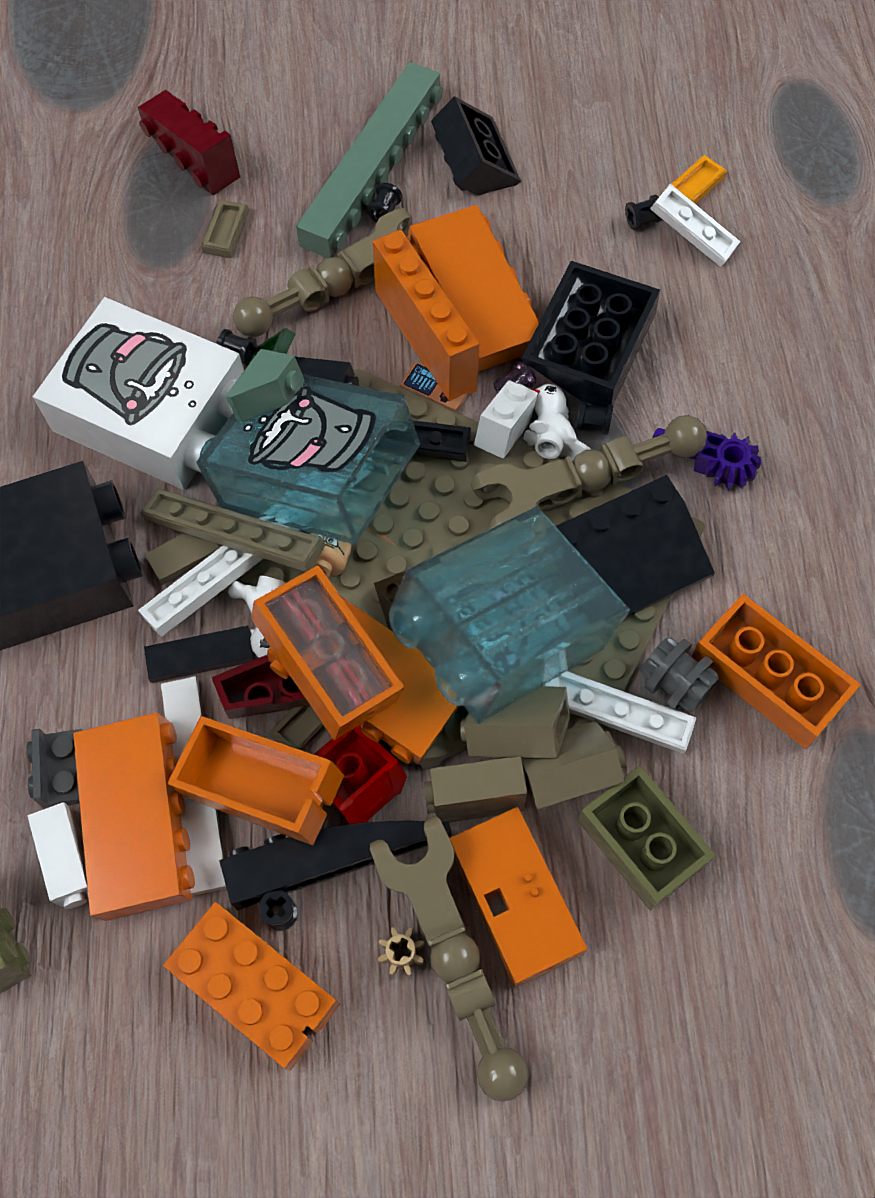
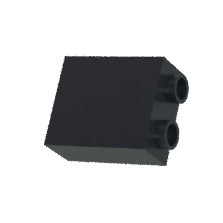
M83 461L0 487V651L134 606L127 581L142 577L143 574L130 538L127 537L115 541L110 524L126 519L119 494L112 480L96 485Z

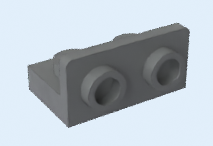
M41 729L32 730V741L27 743V756L29 762L32 763L33 775L28 778V792L30 797L44 809L65 802L67 805L80 803L73 733L82 731V729L45 734Z

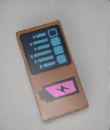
M416 361L400 383L401 388L457 413L469 396L465 393L449 401L428 368Z

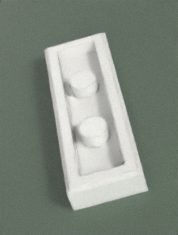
M672 184L668 185L650 208L720 267L727 261L740 243L736 237Z

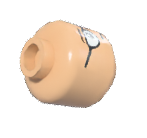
M323 526L314 529L310 535L323 538L326 546L312 568L319 565L327 577L340 575L345 570L351 551L349 538L341 529L335 526Z

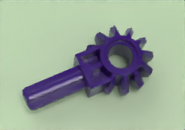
M657 428L652 438L664 434L665 429ZM706 431V445L694 457H689L695 459L693 471L704 474L706 477H715V486L725 483L728 491L733 487V484L743 489L747 481L753 482L761 465V457L757 456L759 452L758 445H749V436L740 440L737 439L738 437L734 433L728 439L723 434L718 435ZM727 460H733V461H735V462H737V463H731V462H728Z

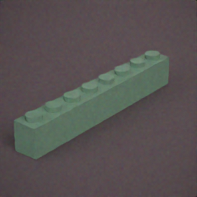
M412 62L407 64L296 225L300 247L326 258H331L337 249L340 250L344 246L347 234L352 227L355 228L358 225L361 213L365 207L373 202L377 187L381 183H386L390 170L394 164L397 165L400 162L404 149L413 142L420 125L426 123L429 112L434 104L437 105L440 102L443 88L440 87L439 72Z

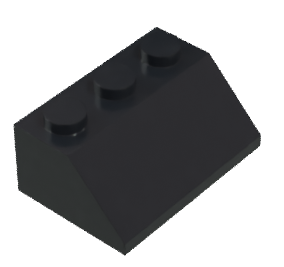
M454 96L431 120L436 132L435 138L445 154L444 160L450 166L454 176L453 181L460 190H467L473 194L482 195L516 186L521 182L492 116Z

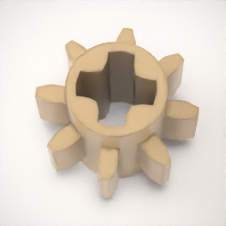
M393 927L391 928L393 937L388 942L382 939L378 941L379 945L386 949V954L381 955L378 961L380 964L390 962V976L393 977L397 970L400 969L405 970L406 975L410 977V967L414 962L419 965L424 964V960L416 955V950H420L425 946L424 941H412V928H409L405 935L398 934L397 930ZM403 943L407 944L408 952L411 954L410 957L403 956L400 961H395L396 957L392 951L393 947L400 948Z

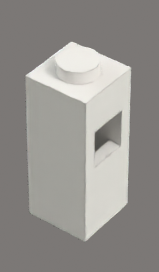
M65 802L27 815L49 900L65 909H72L85 904L88 897L84 845L75 811Z

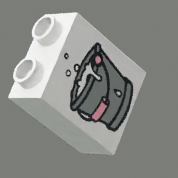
M104 297L32 397L53 432L185 491L197 471L206 474L215 465L221 450V439L219 436L230 419L240 422L236 420L225 395L244 372L239 353Z

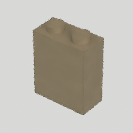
M481 686L475 700H471L468 716L462 720L460 727L461 739L467 743L468 755L482 757L521 756L523 758H557L570 720L567 688L554 686Z
M596 721L566 729L557 758L521 757L526 789L537 809L624 783L621 768L626 767V760L620 745H614L610 732H604Z
M521 756L431 768V781L424 782L427 814L435 813V816L441 822L497 816L516 807L519 808L520 812H524L527 789Z

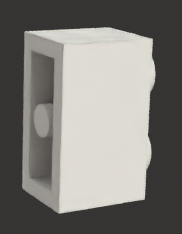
M508 380L481 414L474 446L504 459L530 424L538 393Z

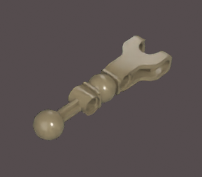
M404 208L391 211L378 219L373 234L350 245L344 251H340L339 258H326L318 264L316 269L312 265L308 269H301L295 272L288 280V290L265 301L258 297L243 298L236 304L233 312V321L237 330L246 336H261L270 329L273 317L299 304L306 311H314L324 303H328L329 296H342L350 290L351 286L356 289L360 285H366L375 281L372 241L400 229L407 237L409 226L412 225V216Z
M690 415L678 416L668 424L664 434L633 445L630 438L619 437L607 444L601 445L600 451L595 449L582 451L575 456L573 461L570 457H567L564 460L552 461L528 470L520 469L512 464H498L477 473L471 481V487L475 495L480 499L501 497L508 500L510 503L509 508L495 515L490 523V533L493 539L499 542L507 541L529 533L540 513L565 504L576 497H581L582 490L596 492L606 487L609 481L614 485L617 482H624L635 478L642 472V463L668 453L681 458L694 457L706 445L707 432L705 425L698 418Z
M432 816L424 823L428 851L426 856L418 863L404 864L397 861L384 840L378 839L371 842L370 851L382 883L394 892L402 893L410 899L428 945L432 946L430 953L431 967L440 979L447 982L444 985L459 1021L467 1018L482 1054L477 1070L479 1086L484 1094L493 1100L502 1102L513 1100L523 1092L527 1085L529 1074L527 1064L521 1054L512 1048L504 1046L489 1010L496 1003L484 973L479 968V948L473 938L463 933L466 929L446 882L447 874L453 864L454 849L441 820L437 816Z

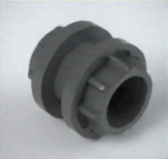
M665 638L651 653L640 670L641 675L648 680L645 688L654 694L661 687L671 695L667 703L668 707L676 710L681 706L687 712H693L719 680L718 673L711 669L714 661L705 656L697 662L688 655L692 647L690 642L683 639L678 643L672 638Z

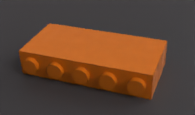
M476 204L409 226L407 239L479 342L478 372L522 357L541 320L534 314L528 294L522 291L515 269L509 266L504 256L502 244L498 240L496 241L491 232L490 222L487 216L482 215L478 205Z
M401 229L373 240L375 292L422 364L428 368L449 401L465 393L469 395L476 392L479 342Z
M341 597L404 686L397 702L360 724L362 726L360 730L371 740L379 742L382 739L392 746L391 752L401 761L409 764L412 760L419 765L467 697L471 685L450 670H445L441 664ZM343 637L337 639L344 652L351 649ZM270 647L267 650L268 660L271 662L270 668L282 678L288 679L289 673Z
M158 712L74 732L90 916L107 921L191 901L192 894L190 889L195 886V877L191 866L187 865L186 851L190 850V838L187 830L182 827L181 815L185 814L186 811L185 801L180 793L167 784L178 762L177 757L173 755L172 744L177 741L173 723L169 722Z

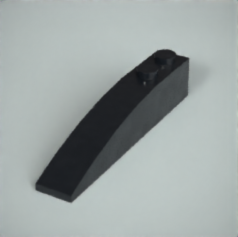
M379 821L333 826L320 829L314 845L291 837L286 838V835L280 834L264 841L265 845L251 850L248 846L228 852L227 858L219 860L230 904L238 911L260 903L262 897L269 891L282 890L288 894L373 865L375 863L370 851V843L378 839L384 840L388 844L390 851L395 857L426 847L428 843L424 832L425 821ZM442 822L448 837H452L449 822Z

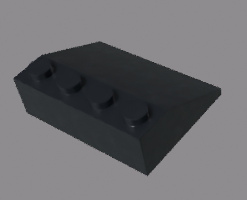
M570 261L522 356V362L580 401H586L589 404L606 408L608 405H614L656 315L660 289Z
M668 475L545 531L543 550L592 633L602 630L715 574L686 503Z

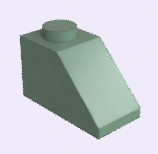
M260 349L225 397L236 420L244 422L287 405L305 380L294 355Z

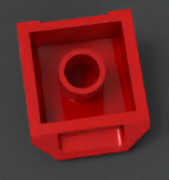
M360 725L335 741L331 738L313 754L331 760L344 774L331 806L349 824L369 822V819L396 795L401 794L407 779V775L399 761L378 742L364 735L360 730Z

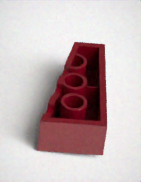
M164 90L137 107L141 117L139 124L147 137L152 136L157 141L160 149L165 154L169 153L182 171L187 170L199 188L204 187L213 196L241 178L231 134L225 130L218 133V127L210 120L204 123L201 114L195 109L189 112L186 103Z
M268 654L211 677L229 719L290 710L300 706L309 707L310 704L291 676L288 679H284L270 668L271 662L268 660Z

